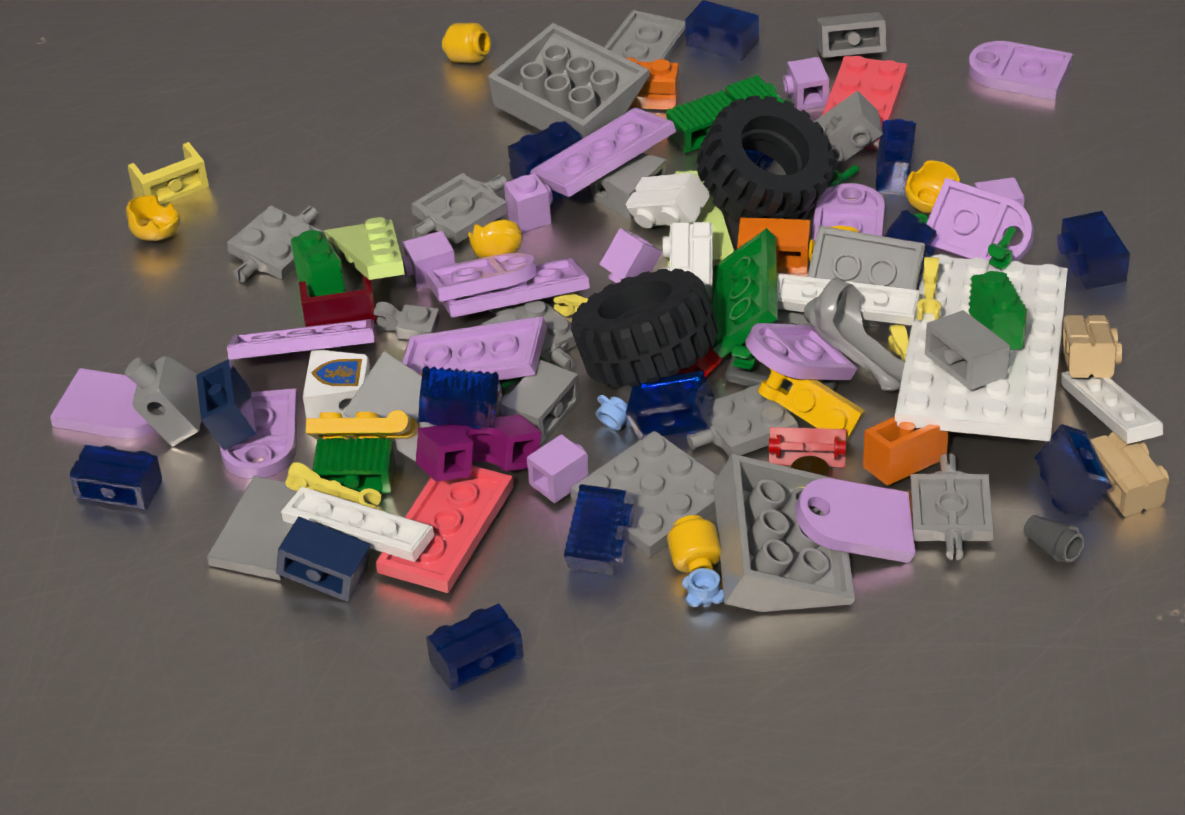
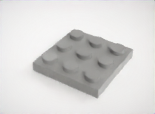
M653 431L572 486L571 498L648 557H652L668 545L667 535L678 519L688 515H699L705 519L716 511L713 483L718 476L656 431Z

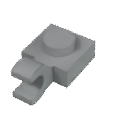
M378 302L374 310V315L378 316L375 329L379 331H396L398 339L409 340L411 336L435 333L439 322L438 308L404 304L402 311H399L390 303Z

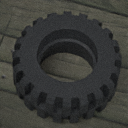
M750 96L745 101L742 98L731 102L729 106L724 107L718 113L700 145L701 148L697 154V172L700 181H704L703 185L709 191V195L714 198V205L719 210L725 209L729 213L728 217L735 221L740 219V217L804 220L812 212L832 180L835 160L833 151H830L832 146L828 136H823V128L818 122L814 123L810 119L809 113L803 109L802 111L794 108V104L789 101L779 102L777 97L766 96L764 99H760V96ZM744 150L758 151L768 155L783 168L786 175H777L761 169L751 161Z
M676 268L672 271L658 269L656 272H643L638 276H629L621 279V282L604 287L601 292L594 293L588 297L587 302L580 304L577 312H574L571 322V331L588 376L601 385H611L614 388H622L624 385H629L630 387L640 386L641 383L645 382L653 383L660 381L662 377L668 375L670 377L679 373V370L684 367L689 368L696 363L698 358H703L709 352V348L714 346L719 331L703 281L690 271L685 272L682 269Z

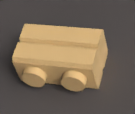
M1083 315L1065 316L1062 328V350L1068 374H1070L1071 378H1089L1090 374H1093L1094 378H1112L1115 365H1121L1122 344L1118 342L1117 328H1110L1105 315H1088L1086 319H1084Z
M1114 432L1110 433L1108 437L1103 435L1090 439L1087 443L1085 466L1123 516L1129 517L1141 513L1143 509L1147 511L1162 506L1165 502L1167 487L1169 486V476L1162 465L1156 466L1149 457L1148 448L1143 441L1127 444Z

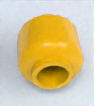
M454 23L447 29L442 39V47L449 60L455 64L480 63L490 51L491 39L488 32L479 23Z
M688 515L678 519L673 524V528L670 529L666 540L674 567L683 573H691L700 568L713 570V567L720 561L721 545L714 523L703 519L699 515Z

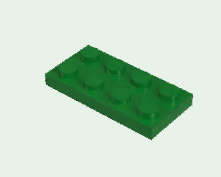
M767 228L713 266V312L719 331L712 350L721 358L730 353L736 344L744 346L746 344L745 340L755 324H774L778 319L776 236Z

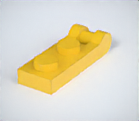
M770 369L771 374L768 379L763 380L757 390L760 395L777 402L816 428L846 429V444L850 442L866 413L865 410L818 380L796 379ZM784 379L793 383L789 392L781 387Z
M401 410L392 411L387 418H378V414L374 412H357L355 418H342L340 413L322 412L319 418H306V434L317 440L319 438L323 440L327 438H344L346 440L349 438L354 440L360 438L363 440L365 437L367 439L372 437L411 439L417 435L419 428L417 420Z

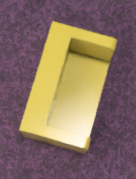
M187 142L182 144L185 160L143 175L135 163H131L127 166L132 189L138 197L155 195L159 203L164 205L209 188L204 160L192 145Z

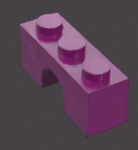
M520 414L418 428L416 464L436 482L471 477L472 462L476 461L493 463L503 471L528 468L527 456L540 448L541 431Z

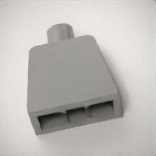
M644 153L637 155L591 183L592 198L624 218L632 220L634 217L626 206L628 199L633 192H636L635 188L642 177L667 175L666 159Z
M163 356L150 365L141 358L134 359L125 370V375L137 384L132 402L134 409L172 447L197 433L201 424L197 374L170 356Z

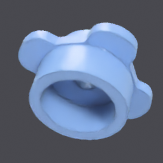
M599 395L597 401L601 406L596 411V416L604 425L613 430H620L623 425L628 427L633 425L634 422L628 415L630 408L623 400L614 396L609 400L606 396Z
M708 568L696 569L689 576H686L682 581V586L688 592L686 597L687 604L692 607L711 604L712 602L715 604L722 603L724 601V594L720 588L721 576Z

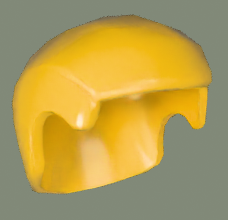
M929 160L918 171H912L905 186V196L912 207L922 213L931 214L945 178L960 182V177L956 170L945 162Z
M155 195L136 197L130 200L126 206L127 222L131 233L144 241H163L174 235L179 227L180 215L174 209L173 204L169 203L167 207H164L159 203Z
M502 219L490 222L484 227L475 224L473 234L468 232L470 245L478 258L516 253L522 245L523 236L520 226L509 220Z

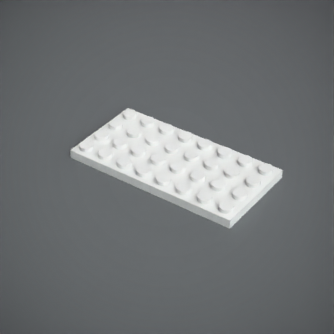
M945 254L925 255V257L939 258L938 281L933 299L941 303V318L962 310L970 315L968 303L970 302L969 296L971 295L969 291L972 289L970 278L973 275L984 274L988 271L1007 273L1009 281H1012L1011 284L1014 285L1018 296L1021 297L1020 300L1023 301L1025 308H1027L1024 347L1022 349L1010 350L1006 378L970 391L925 355L926 325L928 322L935 320V315L924 313L922 314V321L917 320L915 317V321L912 322L895 411L897 426L901 422L914 423L915 428H923L929 424L940 425L941 431L1050 442L1068 268L1058 267L1053 264H1043L1040 266L1011 261L1006 269L1001 270L990 265L989 261L979 257L963 259L952 258ZM924 265L919 286L920 300L926 298L924 297L925 285L923 281Z

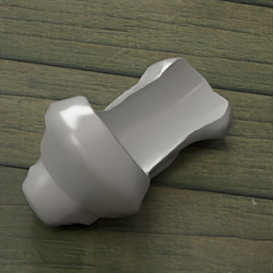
M840 278L832 279L818 297H815L806 304L804 308L805 319L823 339L871 373L882 391L892 392L900 390L905 361L893 356L879 342L866 334L859 306L861 300L860 292L856 287Z

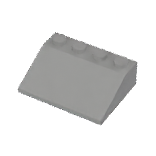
M552 23L488 76L494 106L572 146L625 114L649 77L650 72L649 69Z
M731 454L713 483L718 538L721 545L720 561L724 604L758 612L852 605L855 596L849 553L828 549L815 543L802 531L795 517V504L804 489L800 487H805L817 479L831 477ZM808 506L813 513L824 516L820 509Z

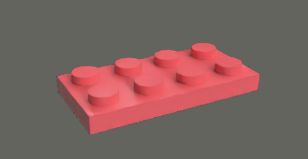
M844 56L823 114L858 90L878 110L883 132L882 136L863 149L881 151L907 76L908 64L892 60L867 59L861 56Z
M472 465L471 477L438 482L430 478L405 518L433 526L434 538L415 562L382 552L376 561L377 573L449 593L514 487L513 476Z

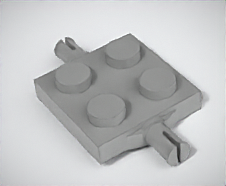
M461 173L411 203L413 215L422 220V222L411 227L412 235L414 238H418L432 231L439 232L443 230L445 236L456 244L466 239L468 232L473 234L475 224L484 227L508 213L507 201L495 194L504 188V183L507 182L506 178L498 174L488 182L482 183Z
M271 205L227 242L228 253L242 259L244 262L234 270L235 278L238 281L244 282L252 273L259 271L269 273L283 280L295 269L291 239L299 236L304 231H321L309 225L311 221L318 217L317 210L314 207L311 209V206H307L298 216H292Z
M543 300L528 301L515 308L505 306L489 310L496 317L482 323V325L544 316L548 326L540 356L548 362H556L564 369H574L577 361L566 353L569 349L577 346L571 331V322Z
M759 384L697 406L698 419L706 429L688 434L687 441L692 450L712 443L723 448L729 457L731 454L741 456L768 446L770 427L798 428V422L791 415L793 414L791 411L777 402L760 395L757 391L760 386Z
M945 453L939 459L941 471L931 474H910L914 541H946L947 558L953 560L955 548L956 560H959L963 557L962 541H993L994 529L989 474H967L956 471L955 455L949 453L948 464L947 453Z

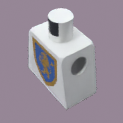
M319 349L311 350L303 392L306 418H319L322 412L340 413L342 418H349L343 413L370 373L369 358L365 354Z

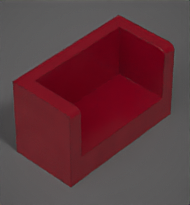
M363 275L365 288L363 290L308 297L306 281L299 282L305 327L367 319L374 320L375 325L377 319L376 315H374L375 305L371 280Z

